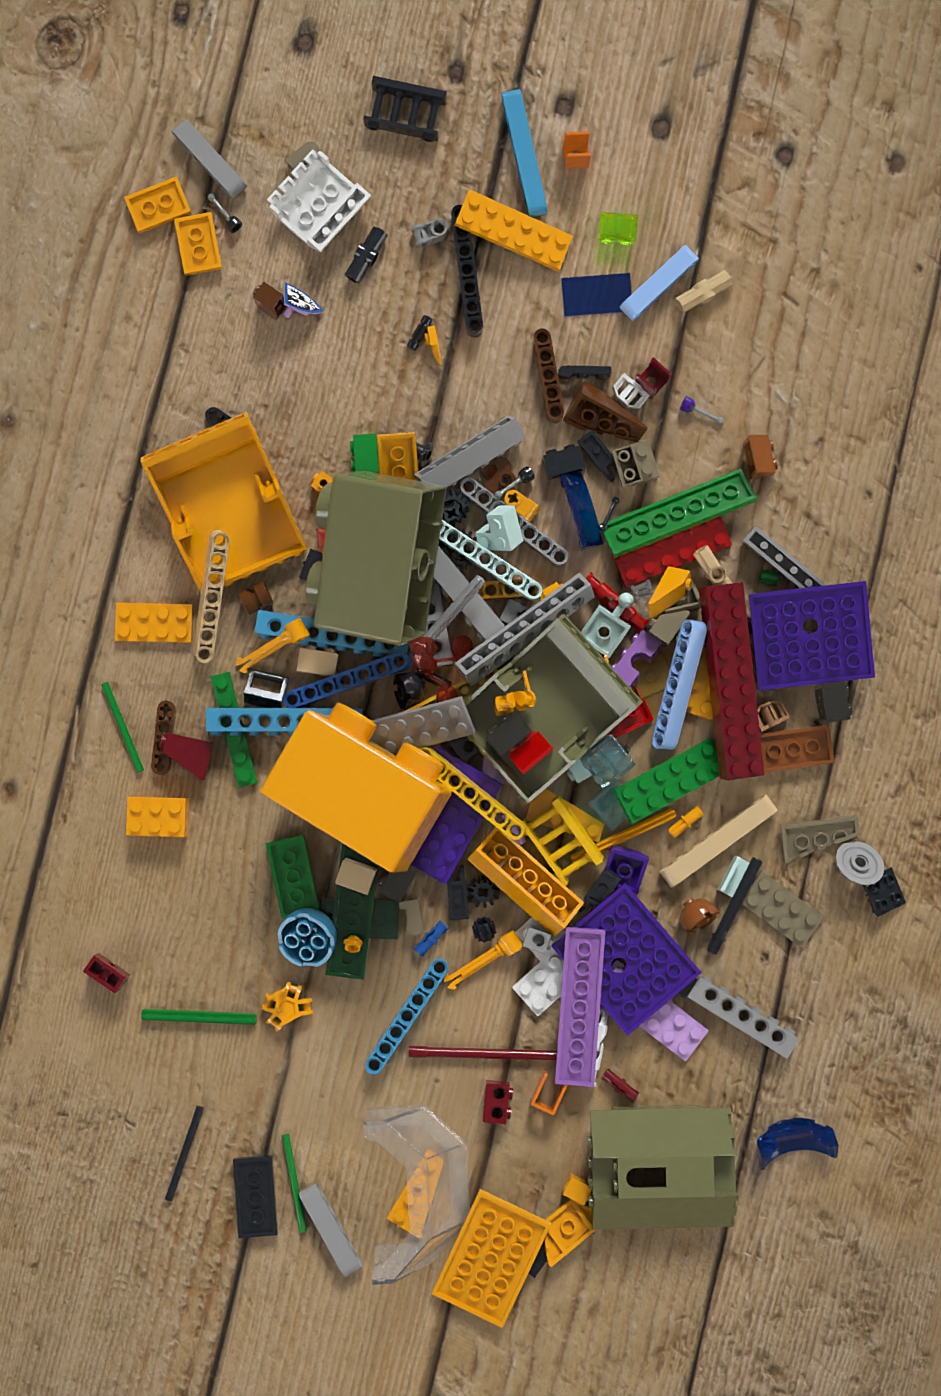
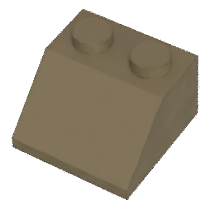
M686 610L660 615L657 619H651L645 629L648 630V634L662 642V647H666L690 612Z

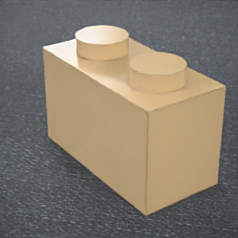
M305 645V649L300 648L296 671L328 677L337 674L340 655L335 653L336 650L324 648V651L316 650L317 647Z

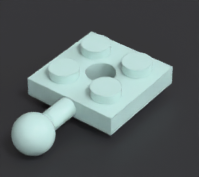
M623 593L619 596V605L613 613L599 605L581 631L592 646L603 655L607 654L608 658H610L631 628L629 624L619 618L624 609L631 607L634 602L633 596L629 593ZM607 627L610 633L608 636L603 637L599 634V629Z

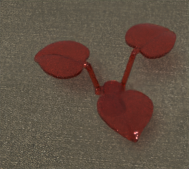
M466 635L457 636L452 644L454 656L441 659L433 658L437 647L432 638L418 637L409 641L408 644L414 657L415 671L425 673V677H430L444 686L440 687L437 691V703L457 698L458 693L454 687H448L446 682L431 673L437 669L438 662L454 660L457 662L474 649L471 638Z

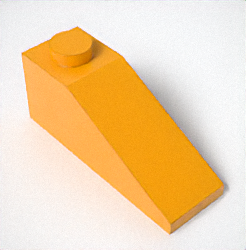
M668 566L648 603L649 618L656 617L684 598L687 591L691 590L693 580L690 579L689 570Z

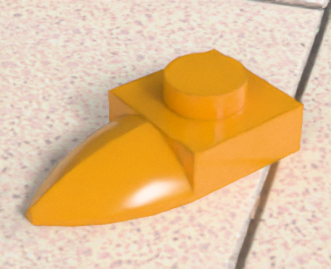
M435 326L428 327V333H425L426 344L431 346L436 361L439 365H442Z

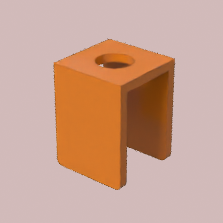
M589 131L565 133L563 143L565 169L589 168L591 153H588ZM573 151H579V152H580V153L571 154Z
M543 1070L530 1099V1104L554 1116L568 1085H561L551 1107L536 1100L548 1075L547 1071Z

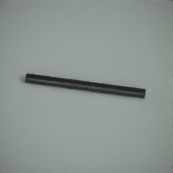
M196 1106L165 1197L167 1201L173 1200L204 1109L202 1106Z

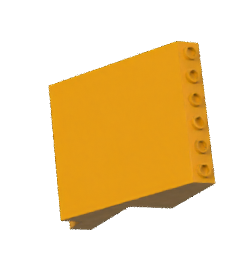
M247 412L141 457V464L171 523L172 536L200 593L210 533L214 530L223 531L230 539L224 587L232 585L234 581L240 578H249L256 571H265L270 565L275 563L281 564L293 555L295 557L299 556L307 550L301 532ZM217 536L215 539V543H222L223 536ZM219 554L215 555L212 562H219L221 556ZM212 574L210 582L216 581L218 574Z

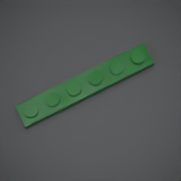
M225 672L211 676L218 708H239L231 673ZM223 717V727H229L232 723L231 718ZM241 719L240 724L242 727H244L243 721ZM225 732L238 787L258 783L246 732H242V736H230V732Z

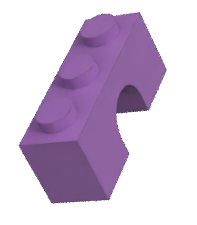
M644 630L633 637L631 640L632 645L629 649H625L620 655L621 660L618 664L612 666L631 689L640 679V672L631 666L632 663L637 659H645L651 663L662 649V642Z

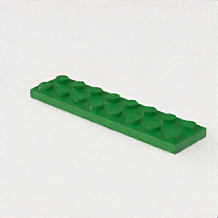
M740 468L610 520L606 524L607 529L602 531L614 558H617L757 502V497Z

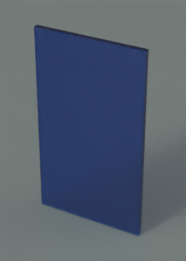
M630 273L561 278L564 317L623 312L619 307L632 295Z

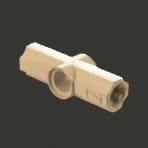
M724 270L708 280H701L692 289L676 297L675 301L679 310L685 313L699 304L703 305L709 302L716 294L733 285L731 277Z
M708 545L701 547L693 554L703 569L706 578L713 586L732 583L726 575V570L721 567ZM714 569H718L719 576L714 579L712 572Z

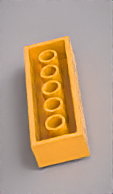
M497 827L486 836L467 859L554 937L567 926L584 904L580 898L518 843Z

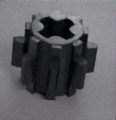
M478 918L472 926L474 938H478L479 942H490L495 937L494 934L497 933L494 921H491L490 918Z

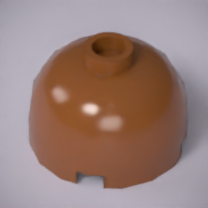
M691 898L683 904L685 907L680 914V923L686 933L692 935L696 933L694 929L700 928L702 930L717 918L716 914L720 912L706 899L699 898L694 900Z

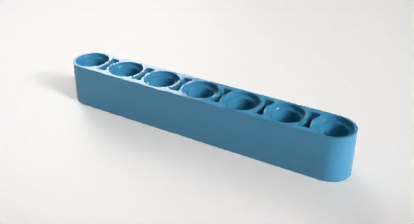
M516 89L502 92V104L527 214L532 218L547 215V204L521 90Z
M438 957L432 961L365 1063L368 1073L378 1074L383 1069L446 975L448 962L444 958ZM437 962H442L445 965V970L438 972L435 970L434 965ZM430 978L434 981V986L427 988L424 986L423 981ZM421 995L423 1002L421 1004L414 1003L413 996ZM410 1011L413 1017L410 1020H405L402 1018V1013ZM398 1027L401 1029L402 1034L400 1036H393L391 1029ZM386 1043L390 1046L391 1050L387 1053L382 1052L380 1045ZM377 1060L380 1066L373 1069L370 1067L369 1062Z

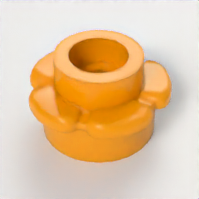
M351 935L343 941L345 950L352 953L359 952L363 944L362 940L355 935Z

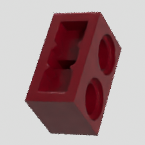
M486 1080L483 1122L506 1125V1119L511 1117V1107H508V1099L512 1100L513 1088H510V1082ZM502 1088L505 1093L503 1096L497 1097L493 1093L494 1090ZM500 1108L503 1112L500 1116H494L492 1110Z

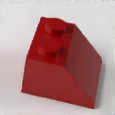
M531 731L524 737L525 743L521 746L517 743L509 750L511 753L509 758L523 775L554 749L539 731L536 733Z

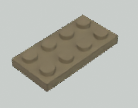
M760 871L754 879L742 905L800 948L804 946L824 918V916L763 871Z

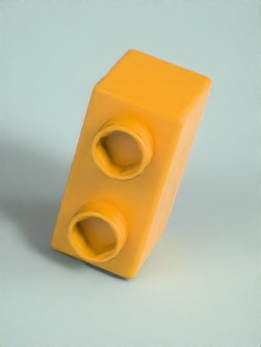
M337 703L330 715L311 710L306 711L262 785L260 793L391 873L407 871L452 794L449 787L437 781L444 769V764L406 742L395 756L370 741L377 728V724L342 703Z

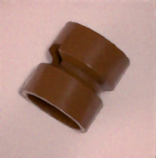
M263 581L254 585L252 590L248 588L239 592V596L249 615L260 610L261 606L266 608L274 604Z

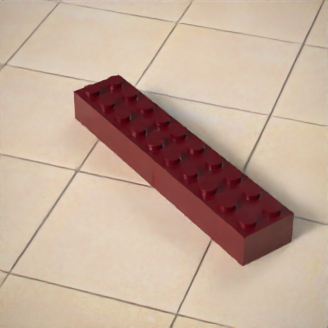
M743 582L698 587L702 622L707 626L704 642L720 779L730 781L764 776Z

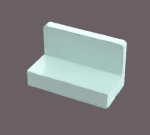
M734 855L717 890L733 897L749 862Z

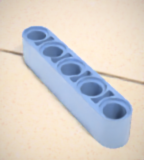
M687 245L683 246L630 295L619 308L632 322L635 321L697 263L699 258Z

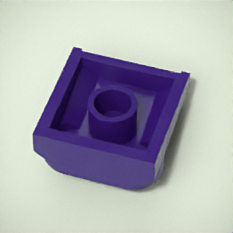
M612 846L605 867L622 877L616 887L619 888L622 884L626 883L635 894H638L649 857L639 851L623 846Z

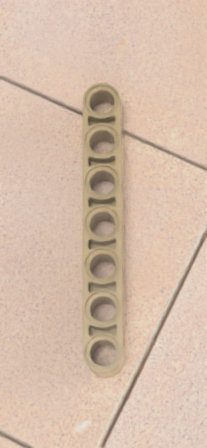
M221 530L212 531L208 539L193 645V654L201 663L210 662L214 655L230 544L228 535ZM222 535V543L216 544V537ZM219 554L221 556L220 561L213 563V557ZM218 574L217 580L210 582V576ZM215 593V598L208 601V594ZM207 612H213L210 619H204V615ZM206 630H209V636L207 638H202V633ZM202 649H207V654L200 657L199 652Z
M767 794L763 795L664 867L660 874L670 888L676 886L777 812L778 809Z

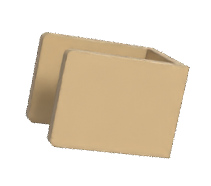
M345 858L342 861L335 883L368 895L377 868Z

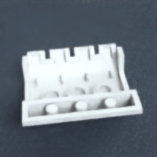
M312 149L303 159L307 165L305 166L300 162L291 172L294 179L288 176L278 187L282 193L280 194L275 190L267 201L270 203L268 208L281 223L309 247L322 252L369 200L371 194L358 183L354 185L330 164L329 158L321 151L316 153Z

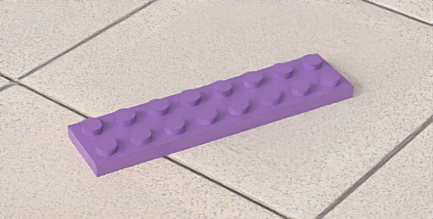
M566 927L555 1084L594 1087L605 930Z

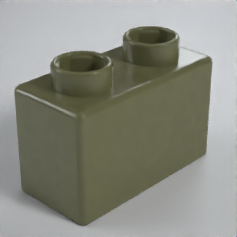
M355 471L336 474L333 477L332 483H328L322 488L317 499L315 517L318 527L326 530L322 561L315 562L311 567L305 590L308 604L316 607L314 618L316 628L402 646L425 635L446 486L369 471Z

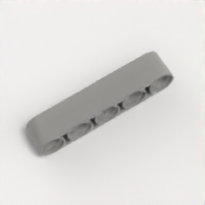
M187 119L183 120L171 131L182 146L231 199H234L247 188L238 174Z
M318 1183L299 1192L302 1203L343 1276L347 1277L362 1268L363 1265L356 1250Z

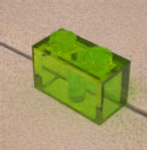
M601 212L597 240L607 244L620 242L622 245H631L635 243L638 215Z

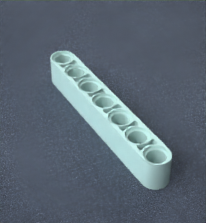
M442 520V529L439 537L441 543L526 599L536 601L540 598L542 587L538 582ZM450 534L458 536V540L455 543H450L447 540ZM465 545H472L474 551L470 554L465 553L463 550ZM487 555L491 560L488 564H482L479 560L480 557ZM498 566H504L507 571L505 574L499 575L495 569ZM519 576L523 582L521 585H514L512 578ZM536 587L539 594L531 596L528 593V589Z

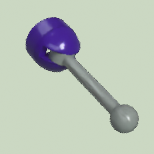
M688 396L684 398L679 410L686 413L694 410L715 420L718 425L724 423L722 417L717 418L695 407L696 404L692 398Z

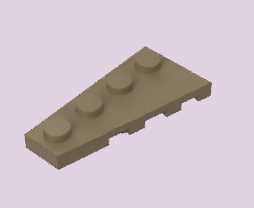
M851 815L780 824L784 863L786 864L798 857L807 856L809 853L817 850L820 851L832 844H838L859 836L858 816Z

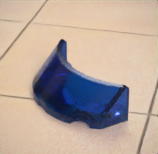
M582 473L560 475L559 480L568 499L581 551L603 545L595 509Z
M793 1118L776 1122L768 1127L767 1131L757 1140L760 1170H765L766 1166L776 1157L791 1151L811 1150L821 1152L833 1158L838 1156L839 1144L833 1128L828 1125L822 1126L815 1123V1120L808 1118Z

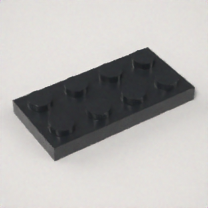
M273 1155L234 1158L238 1238L278 1235Z

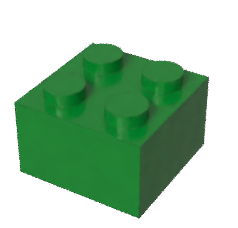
M353 435V441H350V451L355 460H351L352 472L369 471L380 474L377 435Z

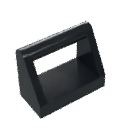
M251 669L244 690V703L265 708H282L289 677ZM254 677L281 683L280 694L252 688Z

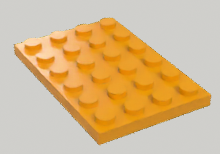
M479 1189L431 1294L503 1328L548 1233L551 1222Z

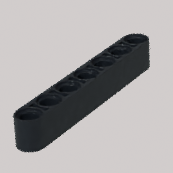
M456 205L451 211V221L467 334L470 337L476 338L483 332V318L472 236L470 232L454 226L457 220L455 215L460 212L462 205ZM463 231L467 233V236L459 237L457 234ZM467 250L470 253L467 256H462L460 252ZM465 268H469L472 270V273L467 275L462 271ZM473 287L475 290L472 293H467L465 288ZM470 305H475L477 307V310L471 312L467 309V307ZM476 323L480 326V328L478 330H472L470 328V325Z

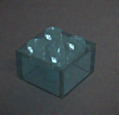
M612 734L599 740L579 759L602 788L623 778L636 765Z

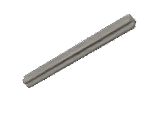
M477 575L412 648L407 654L411 662L415 663L481 589L485 584L482 577Z

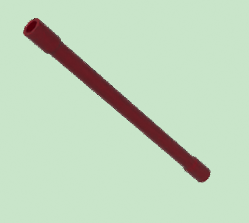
M409 1046V1057L557 1060V1051Z

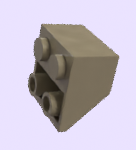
M649 440L612 450L622 487L638 486L659 478L660 475Z

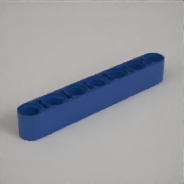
M394 653L291 690L284 695L283 703L288 708L305 707L403 672L411 666V659L406 654ZM399 657L405 659V663L401 667L397 665ZM382 663H385L387 666L384 673L379 671V666ZM366 669L369 672V676L363 680L361 673ZM346 676L351 678L348 686H345L343 682ZM331 682L333 689L328 693L326 685ZM313 688L315 696L310 699L308 692ZM293 695L297 696V703L295 705L291 703Z

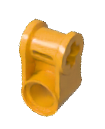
M516 490L508 491L504 497V503L506 505H514L516 512L529 522L532 521L540 509V506L534 501L526 498ZM516 496V502L509 503V497Z

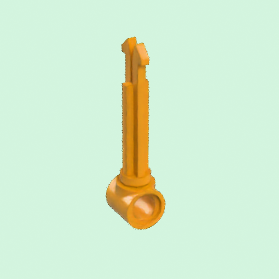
M301 618L295 619L284 626V631L281 635L245 658H237L236 666L251 660L239 670V672L248 673V668L286 644H296L310 636V633Z
M511 930L497 939L498 943L493 948L461 967L453 974L449 975L447 973L444 977V982L450 981L461 974L447 988L455 990L457 988L456 984L505 954L510 956L520 950L523 945L515 931Z

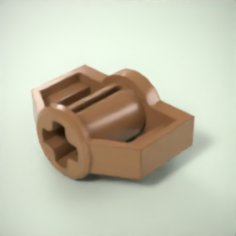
M770 700L757 706L758 712H761L766 723L763 726L758 715L760 732L790 718L783 702ZM772 704L776 705L781 718H778Z

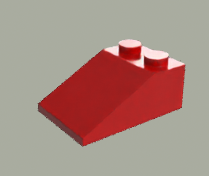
M638 685L633 687L632 690L643 702L597 742L598 745L611 741L654 720Z

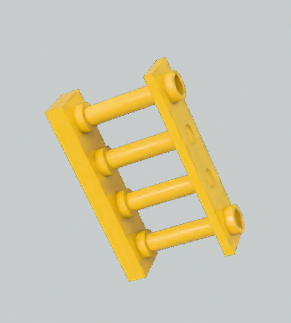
M559 794L553 798L551 809L530 823L526 817L521 821L526 825L525 836L531 838L555 872L553 875L566 886L569 882L568 875L589 861L594 862L597 866L603 862L604 856ZM560 814L564 819L563 824L540 838L534 829L554 815ZM571 830L575 835L574 840L551 854L545 844L563 832ZM577 846H583L586 850L585 855L562 870L556 860Z

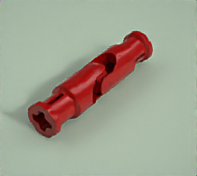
M590 572L585 579L591 584L595 598L611 611H614L619 605V595L607 584L601 583ZM633 606L625 608L619 616L621 620L634 627L638 634L649 622L648 619L645 620L641 617Z

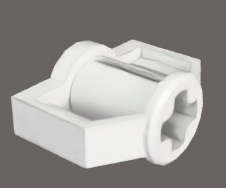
M625 373L612 386L616 400L625 408L639 409L650 396L636 381L632 380ZM626 381L628 385L621 392V394L618 395L617 390ZM638 393L642 395L634 406L629 405Z

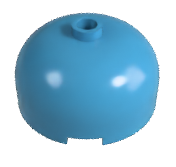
M301 908L293 911L284 919L277 932L281 953L287 960L300 967L302 965L318 967L324 964L330 958L337 943V931L332 920L322 911L313 908Z

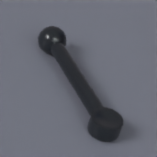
M618 497L612 498V505L605 520L599 525L601 531L607 529L606 524L615 505L619 503Z

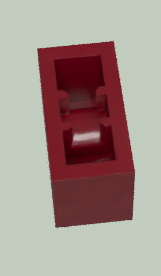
M100 953L93 955L83 970L85 974L113 993L120 991L130 976L129 973Z

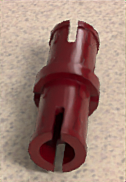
M609 1068L602 1075L601 1079L615 1088V1092H620L631 1102L639 1095V1092L627 1084L624 1078L621 1079Z

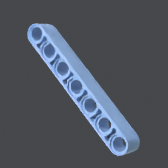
M685 620L681 625L652 737V744L655 748L673 750L677 747L707 633V626L704 622Z

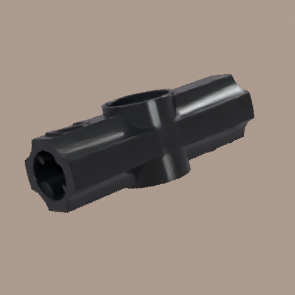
M373 226L364 243L358 246L354 259L345 273V276L354 283L359 284L368 268L373 266L380 248L388 237V234L379 227Z

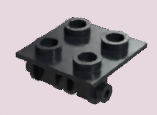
M892 867L884 870L882 878L874 885L871 884L868 887L862 885L865 892H867L865 896L870 898L868 902H871L872 913H875L877 917L906 903Z

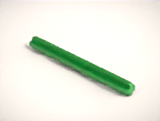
M142 1009L141 1012L142 1020L243 1025H255L257 1022V1015L255 1013Z

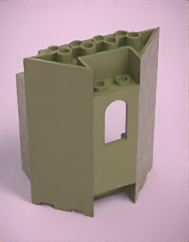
M705 1105L612 1106V1110L590 1111L591 1136H587V1148H591V1156L587 1157L588 1168H591V1176H588V1188H592V1196H588L589 1208H592L593 1230L734 1227V1216H736L737 1211L736 1201L739 1199L736 1193L735 1156H738L734 1144L735 1134L731 1121V1108H707ZM666 1167V1187H632L626 1181L627 1173L633 1168Z

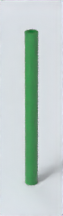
M108 682L101 684L134 767L137 773L144 771Z
M284 1134L282 1135L297 1222L299 1232L303 1233L307 1231L302 1201L299 1196L300 1189L290 1135Z

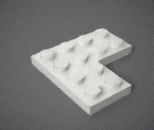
M533 917L515 931L522 941L528 926L548 932ZM563 929L555 937L551 934L550 938L553 939V943L562 937L566 931ZM541 935L533 938L535 945H541L544 942V937ZM552 947L550 950L546 949L545 953L530 949L540 962L512 986L515 992L537 1016L555 1002L562 992L564 961Z

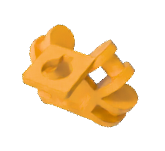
M526 670L522 671L526 691H516L503 696H497L494 703L496 716H502L503 713L513 714L514 707L518 711H523L526 707H534L536 696L530 690Z
M287 982L286 986L272 994H265L266 1001L265 1004H262L261 1009L273 1013L266 1021V1024H271L275 1027L276 1032L283 1025L302 1015L313 1014L310 1004L312 997L299 999L302 990L301 985L297 987L291 985V982ZM288 993H294V998L287 997ZM273 1001L276 1002L275 1008L272 1007ZM298 1004H303V1010L299 1011Z

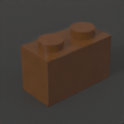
M265 282L255 288L253 299L257 308L277 320L286 307L283 294Z

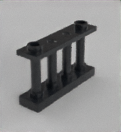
M373 76L372 90L376 92L371 117L364 115V126L373 131L380 129L422 138L426 142H438V131L434 130L439 106H446L447 91ZM386 93L395 96L390 120L379 119L383 96ZM404 97L413 100L408 124L397 122L401 101ZM423 101L432 104L426 128L415 126L420 102Z

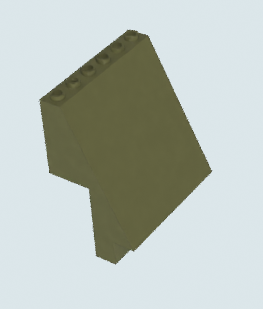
M563 614L464 702L475 728V733L467 736V738L474 742L479 748L480 753L491 761L493 767L505 777L506 782L515 788L520 798L530 803L643 701L566 615ZM526 670L530 690L536 696L534 707H526L523 711H518L514 707L513 714L503 713L502 716H496L494 703L497 696H503L516 691H526L522 677V671ZM531 731L535 733L539 731L554 749L523 775L509 758L511 754L509 750L517 743L520 746L525 743L524 737Z

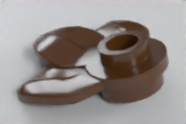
M497 457L496 466L486 465L481 467L482 475L487 480L483 487L491 493L504 489L516 480L515 475L511 472V463L505 457ZM504 478H509V479H510V483H509V484L503 483V479H504Z

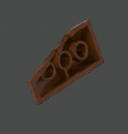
M585 381L575 393L563 418V421L580 430L597 431V434L602 435L603 433L612 434L615 438L637 443L648 428L603 391Z

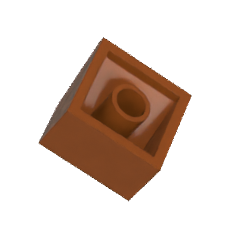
M749 435L743 442L750 480L773 476L778 469L776 458L773 459L772 451H774L773 441L769 440L768 435Z

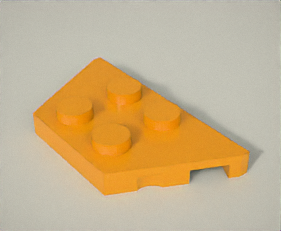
M569 1199L545 1218V1220L551 1222V1226L544 1239L548 1265L552 1267L596 1231L593 1230L592 1208Z

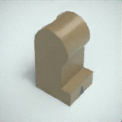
M312 141L301 146L285 159L289 169L293 171L300 162L306 166L307 163L303 159L312 149L318 153L320 151L319 146Z
M419 898L399 901L400 910L406 909L408 920L406 925L407 932L413 936L419 935L423 930Z

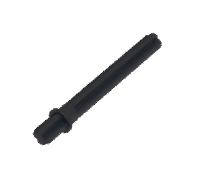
M752 857L715 933H712L713 937L707 947V951L714 955L718 953L723 941H726L725 937L762 865V861L758 858Z

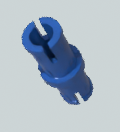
M440 920L429 933L426 932L424 934L425 937L414 947V950L423 957L433 945L438 943L437 940L449 928Z

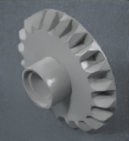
M849 841L838 848L834 861L837 862L836 868L840 869V874L845 875V880L850 879L852 884L858 883L859 886L866 885L868 887L871 884L874 885L882 878L884 863L874 848L859 841Z

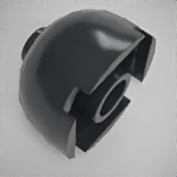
M402 672L394 675L393 685L397 684V691H394L400 709L405 711L424 701L427 685L417 674Z

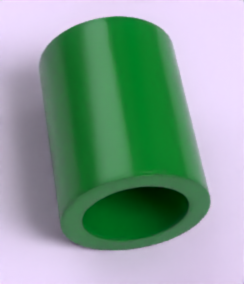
M761 570L759 583L776 586L779 573Z

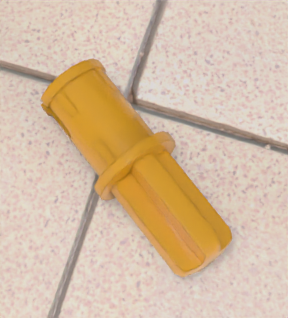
M695 806L685 816H680L681 819L668 829L669 833L674 838L704 816L703 812L698 806Z

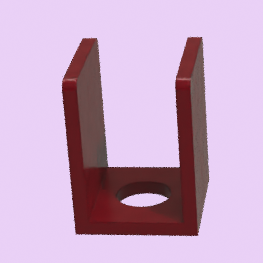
M653 357L645 371L641 375L637 374L634 381L650 395L649 398L653 399L668 382L672 373ZM648 377L655 378L656 385L652 386L646 379Z

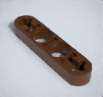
M167 700L160 702L157 707L151 769L158 775L166 774L170 769L171 758L167 756V759H162L165 769L159 772V768H156V764H160V758H156L157 755L166 756L165 753H161L158 750L161 735L165 736L160 731V725L168 723L170 726L168 733L174 734L176 706L173 702ZM166 704L172 708L167 713V717H171V721L160 720L161 716L165 717V711H162V707H166Z

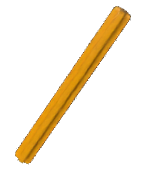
M669 808L595 843L600 852L608 850L612 846H616L675 818L676 812L673 808ZM582 849L570 856L572 863L583 857L586 850Z

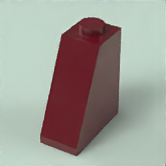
M165 732V736L161 735L159 747H162L161 751L197 778L205 780L213 742Z

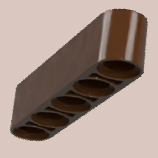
M541 328L534 334L533 345L546 417L549 422L556 424L563 418L564 406L551 335L547 329ZM539 336L546 337L547 341L544 343H540L537 340V338ZM547 354L550 356V360L543 361L540 356ZM547 372L552 373L554 378L547 380L543 375ZM554 391L557 397L549 398L547 393ZM556 409L560 412V415L553 417L550 411Z

